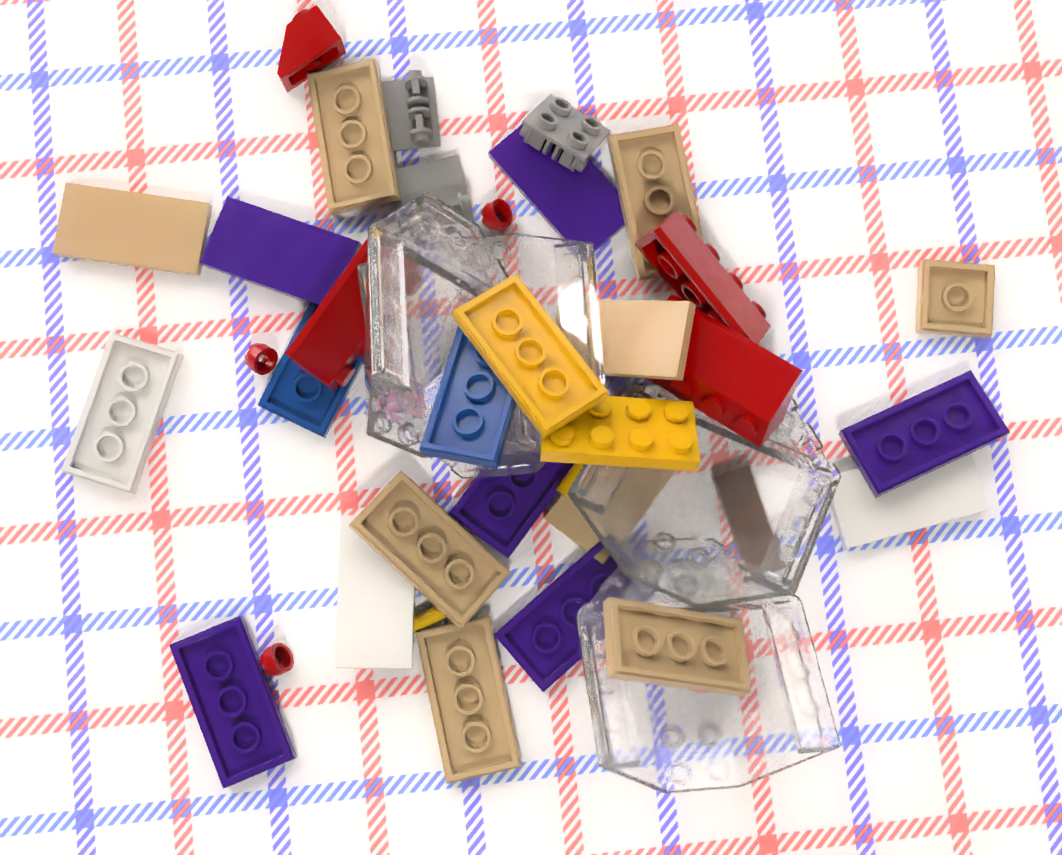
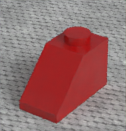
M317 5L309 10H301L286 25L277 74L287 93L305 82L307 74L321 71L346 54L341 37Z

